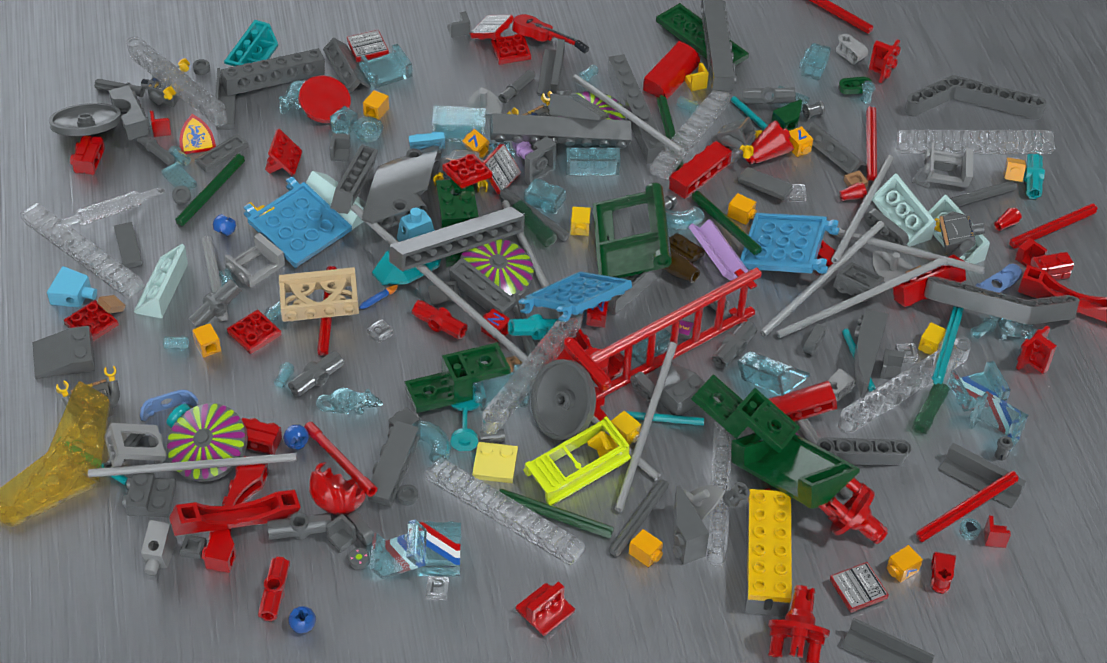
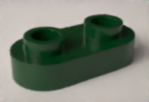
M868 77L843 78L839 82L838 89L845 95L868 93L872 89L873 82Z

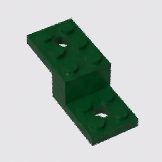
M452 179L436 181L441 229L479 217L473 184L460 188ZM463 252L445 257L446 267H451L457 263Z
M493 343L442 355L441 373L404 381V387L415 412L420 413L473 400V383L511 374V368L499 344Z
M714 374L691 398L693 402L735 439L749 427L778 453L783 450L801 428L756 388L742 400ZM714 397L718 398L720 402H717ZM771 424L775 425L777 427V430L774 429Z

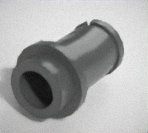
M667 195L664 199L666 211L670 208H675L677 204V199L673 195Z
M498 427V430L480 431L481 442L499 441V443H502L501 441H505L504 429Z
M1003 436L997 441L998 447L995 457L1000 459V456L1003 455L1001 460H1006L1009 450L1013 447V442L1010 437Z

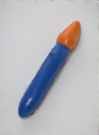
M398 285L388 286L385 290L362 302L359 308L366 309L386 296L393 294L397 290Z

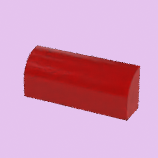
M678 41L644 77L643 91L656 97L663 95L668 99L685 81V76L691 75L699 66V63H701L698 53L691 46Z
M829 381L768 398L794 422L838 409L836 397Z

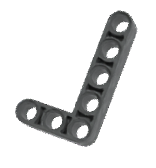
M824 437L819 439L816 444L841 459L857 465H902L911 452V445L903 439Z

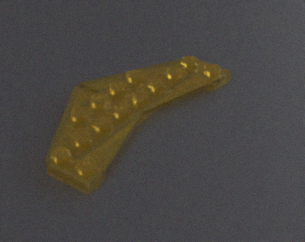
M81 381L78 382L72 391L48 452L0 488V522L10 527L17 526L97 486V482L83 474L88 475V469L102 468L105 448L104 436L107 431L110 402L106 395ZM91 477L100 482L101 477Z

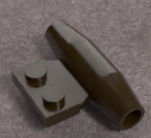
M676 233L669 237L672 263L663 269L673 276L694 283L700 276V270L692 263L703 257L705 250L683 235Z

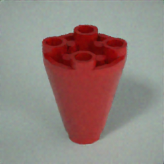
M776 120L773 121L751 143L754 149L753 156H750L749 159L745 158V160L752 165L753 163L757 164L790 153L794 150V146L789 140L791 137L789 131L786 128L782 129Z

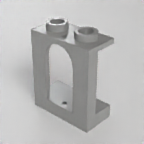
M932 142L924 155V159L927 160L924 167L926 181L968 188L973 179L974 149L966 148L964 154L961 155L934 150V143ZM934 162L961 165V178L934 173Z
M261 233L254 236V246L234 259L228 254L225 255L227 271L236 275L241 283H245L250 288L285 265L284 252ZM261 254L272 262L252 276L242 267Z
M110 423L104 437L112 467H121L124 459L154 460L155 464H162L166 460L167 453L163 448L162 435L159 433L157 425ZM121 433L148 434L150 448L125 447Z

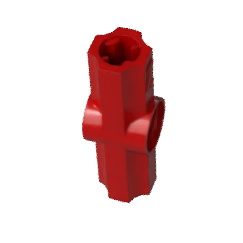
M418 300L414 304L412 315L427 322L433 331L440 332L442 330L457 339H462L465 336L468 325L452 317L446 308L440 307L437 309L422 300Z
M276 556V558L271 560L268 576L264 580V592L258 616L265 621L277 619L281 601L285 596L284 588L290 561L284 557Z

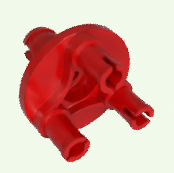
M855 478L846 485L853 492V496L846 503L842 504L836 497H833L828 503L818 506L828 515V519L832 522L830 530L836 536L845 533L849 529L859 530L865 537L873 541L872 543L879 544L888 534V529L872 515L869 507L874 499L875 492Z
M796 585L792 606L786 614L785 620H769L768 627L770 628L769 636H771L768 656L782 658L784 639L791 637L789 656L795 657L796 648H798L797 657L803 658L806 640L809 643L806 663H820L821 648L824 646L825 638H829L830 630L815 625L816 619L813 615L815 588L807 589V586Z

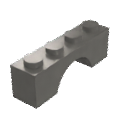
M129 85L109 90L112 105L118 107L121 113L125 114L121 116L128 140L149 135L148 127H151L148 117H146L144 108L141 107L140 100H137L135 91H132Z

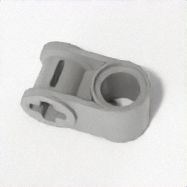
M841 34L839 36V45L836 47V53L847 59L850 63L856 64L868 55V49L851 35Z
M838 369L827 380L831 384L837 403L856 384V379L842 369Z

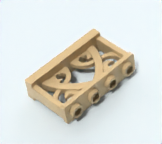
M355 267L279 275L280 308L283 322L359 314ZM352 286V291L344 289L345 287ZM323 289L331 294L322 302H315L306 297L312 294L314 290ZM292 292L293 295L286 298V293ZM342 295H347L351 297V299H346ZM295 300L293 305L287 306L291 301Z

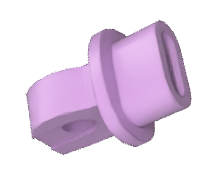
M512 141V146L518 157L525 159V156L533 152L532 145L529 142L514 143Z

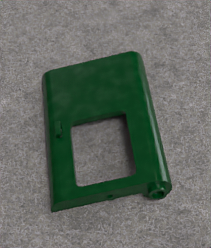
M656 182L650 183L646 186L645 192L593 203L598 275L622 278L663 269L671 265L672 258L667 217L661 184ZM646 203L648 206L650 231L615 239L613 211Z

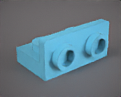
M444 132L409 136L410 149L421 150L433 145L439 146V149H445Z

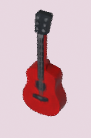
M520 14L514 18L512 31L519 35L531 37L542 42L551 41L555 37L574 45L584 54L589 51V46L582 41L553 30V26L540 21L534 16Z

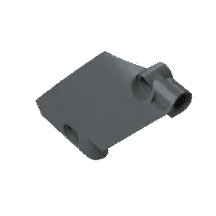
M433 145L421 150L413 148L407 151L406 156L378 166L367 197L362 221L371 224L378 223L383 229L399 225L401 217L410 214L412 208H420L427 212L428 208L420 196L428 189L434 163L441 160L442 152L439 146Z

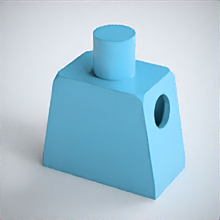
M412 208L410 214L401 217L397 234L399 242L413 238L416 235L420 236L435 231L432 220L425 210Z
M62 266L49 287L47 295L50 305L81 307L86 298L96 299L97 289L91 288L87 275Z

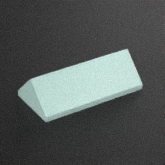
M312 171L306 184L331 206L335 189L339 183L327 174ZM357 197L354 204L364 211L366 202ZM352 210L348 214L338 213L352 226V230L364 222Z
M895 173L875 193L872 201L883 215L907 233L909 237L907 245L909 247L931 240L936 221L900 176Z
M946 194L928 211L934 219H939V216H945L952 211L964 214ZM934 230L933 235L944 247L941 232ZM983 234L975 235V246L963 254L960 259L972 264L984 261L990 242Z
M183 244L160 257L134 310L136 314L163 318L188 265L186 249Z

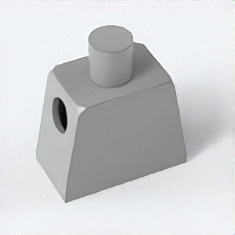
M149 520L141 550V555L146 563L144 569L146 574L156 575L159 567L167 568L177 543V538L174 536L170 523Z

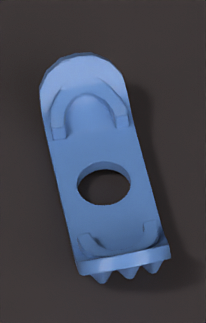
M1009 264L985 281L977 283L976 287L1001 293L1019 281L1022 277V269L1017 264ZM994 280L1000 282L1001 288H995L991 282Z
M177 390L148 399L140 407V419L145 422L148 417L155 415V412L181 404L195 407L198 404V399L188 390ZM164 399H172L168 404H161Z

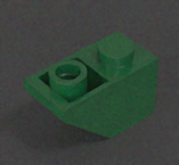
M799 99L774 110L771 123L776 120L782 129L786 128L788 131L796 129L799 123L802 100Z

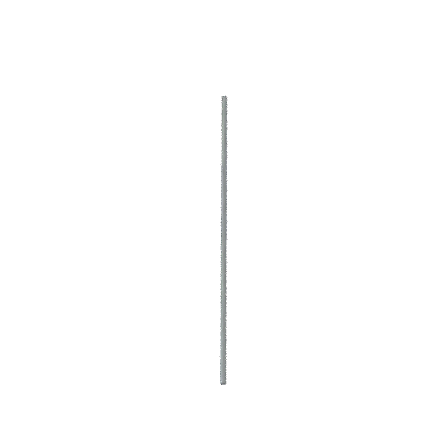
M354 204L351 210L362 219L364 211ZM365 222L390 245L398 242L378 223L371 224ZM424 264L416 267L531 371L538 375L541 368ZM594 415L590 422L592 425L600 422ZM629 447V455L632 457L633 450ZM640 457L638 466L655 481L658 480L661 475Z

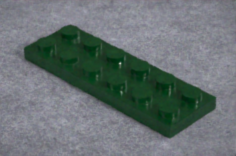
M681 3L656 16L658 24L707 59L703 23L699 16ZM730 40L729 42H732L731 52L734 54L733 63L736 66L748 59L749 53Z

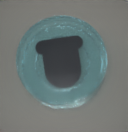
M971 518L964 519L959 527L961 536L969 540L976 539L981 531L979 522Z

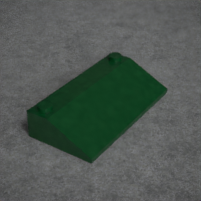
M756 433L731 441V462L811 509L828 503L860 472V468L797 434L792 437L780 453L776 452Z

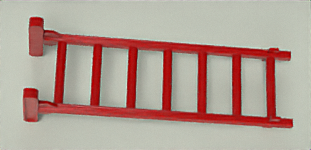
M740 268L734 272L737 278L603 349L589 347L584 350L574 338H566L564 340V349L575 362L581 364L588 371L592 380L598 386L595 387L596 407L594 416L600 421L607 416L601 409L605 404V396L631 383V376L638 372L646 375L663 365L667 351L654 357L657 332L672 325L670 342L677 344L680 320L695 313L692 338L677 345L672 359L674 360L755 316V310L751 306L745 308L748 287L750 289L757 287L754 281L761 277L762 272L758 268H754L745 273ZM740 289L737 309L735 307L730 309L729 313L732 316L723 320L726 295ZM718 300L714 326L700 333L703 308ZM648 338L646 362L631 370L633 345ZM624 350L623 373L611 381L608 376L609 358Z

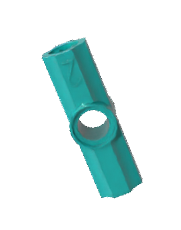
M1032 152L1026 158L1024 182H1026V195L1029 199H1036L1042 195L1045 169H1043V156L1039 152Z
M535 314L528 319H510L508 322V333L512 336L531 335L534 340H541L547 335H565L567 323L558 321V319H543L542 315Z

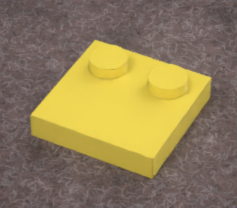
M479 442L472 479L513 483L518 446Z

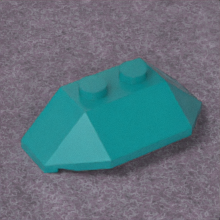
M254 20L224 60V64L239 66L269 59L278 47V42L271 25Z
M389 250L386 251L372 271V275L383 286L388 284H409L424 276L416 267L405 271L398 269L389 262ZM442 258L424 265L433 271L440 266Z

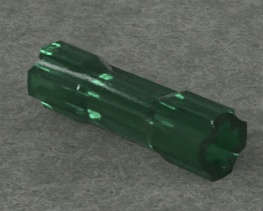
M523 200L513 204L512 207L525 215L524 224L545 247L555 243L557 234L549 226H546Z
M933 384L928 398L913 422L912 429L921 435L928 434L933 420L950 390L947 384Z

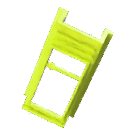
M606 416L600 422L531 462H526L523 471L527 477L533 475L545 491L547 504L553 506L631 460L629 455L630 445ZM600 431H607L619 447L582 468L581 464L575 460L570 452L587 443L588 440ZM567 454L575 464V468L579 470L565 478L554 461Z

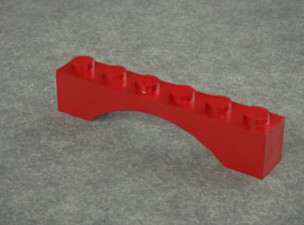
M1027 265L1018 289L1019 293L1037 299L1063 295L1074 296L1080 300L1078 313L1107 322V297L1089 296L1075 292L1058 283L1045 270Z
M268 463L236 466V476L234 480L230 481L228 496L224 497L222 506L244 503L253 494L263 489L269 474ZM231 528L210 531L208 546L204 547L202 551L205 568L230 573L237 556L235 544L231 537Z
M294 489L274 492L253 501L228 506H209L197 502L177 504L169 519L174 536L265 524L267 521L291 518L293 514L298 513L301 506Z

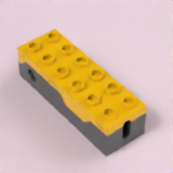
M749 489L750 495L746 505L745 613L786 616L792 600L791 497L782 491H774L772 489Z

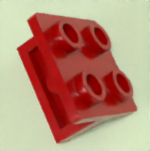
M898 39L892 46L878 40L874 43L869 70L880 74L879 83H883L885 79H888L892 69H895L898 64L896 58L901 51V47H899L900 40Z
M281 129L275 132L268 152L269 157L265 170L270 174L283 168L291 176L295 175L302 155V149Z
M1048 325L1042 330L1038 329L1030 340L1026 339L1021 345L1022 351L1017 357L1016 369L1021 370L1025 365L1030 364L1042 374L1048 371L1057 345L1047 339L1050 330Z
M559 581L553 586L548 583L543 584L516 605V610L543 636L547 635L575 612V608L564 599L565 587Z

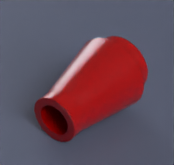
M859 182L839 191L841 201L859 200L867 195L864 183Z
M1008 208L994 222V226L998 231H1002L1005 228L1018 224L1022 219V215L1017 208Z

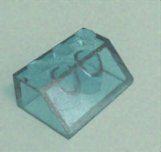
M433 106L432 132H444L445 142H462L465 136L473 129L485 137L487 109Z
M566 147V175H619L620 148Z
M753 351L746 353L737 360L742 380L781 396H784L810 377L808 372Z

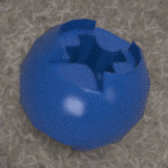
M220 214L214 219L213 229L219 233L221 231L226 236L231 235L235 231L236 222L232 218Z
M300 424L291 425L285 431L283 439L289 448L301 449L308 442L309 434L307 429Z
M299 606L290 613L289 625L293 631L299 634L307 633L315 626L316 615L311 608Z

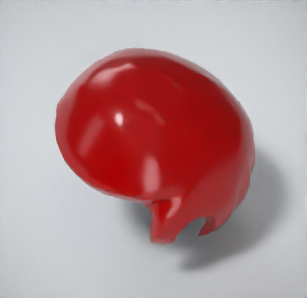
M326 462L319 463L315 471L311 473L309 480V492L315 504L322 510L337 515L350 514L358 509L366 498L365 491L361 490L353 479L346 481L341 474L333 475L331 468L321 472V468Z

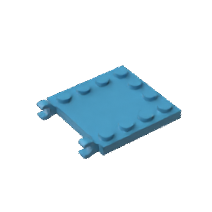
M291 176L286 180L288 183L286 188L289 192L259 211L250 203L244 206L246 210L244 215L248 218V223L258 233H261L283 251L284 258L297 268L351 232L352 226L334 209H331V206L305 182L299 184ZM273 207L275 208V209H273V210H271V211L265 213V212L268 211L269 209H271V208H273Z
M756 213L749 236L761 246L762 252L758 255H753L744 246L740 260L747 269L758 268L759 270L812 273L814 269L818 273L826 274L828 266H826L827 259H817L825 231L832 235H838L840 228H837L839 221H828L827 217Z
M580 271L525 296V299H520L518 301L519 304H525V308L520 310V312L528 314L532 311L533 306L556 309L559 312H563L562 317H559L558 321L566 322L570 319L571 314H582L588 308L597 307L598 303L609 301L615 295L624 294L626 290L632 288L631 280Z

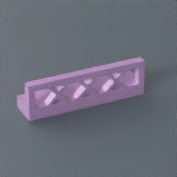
M709 219L700 228L693 223L689 226V229L725 278L730 281L737 278L734 272L740 268L745 273L748 272V269L713 221Z

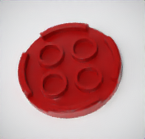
M315 76L303 83L298 101L310 119L320 123H333V121L345 117L351 104V97L348 89L339 80L330 76Z

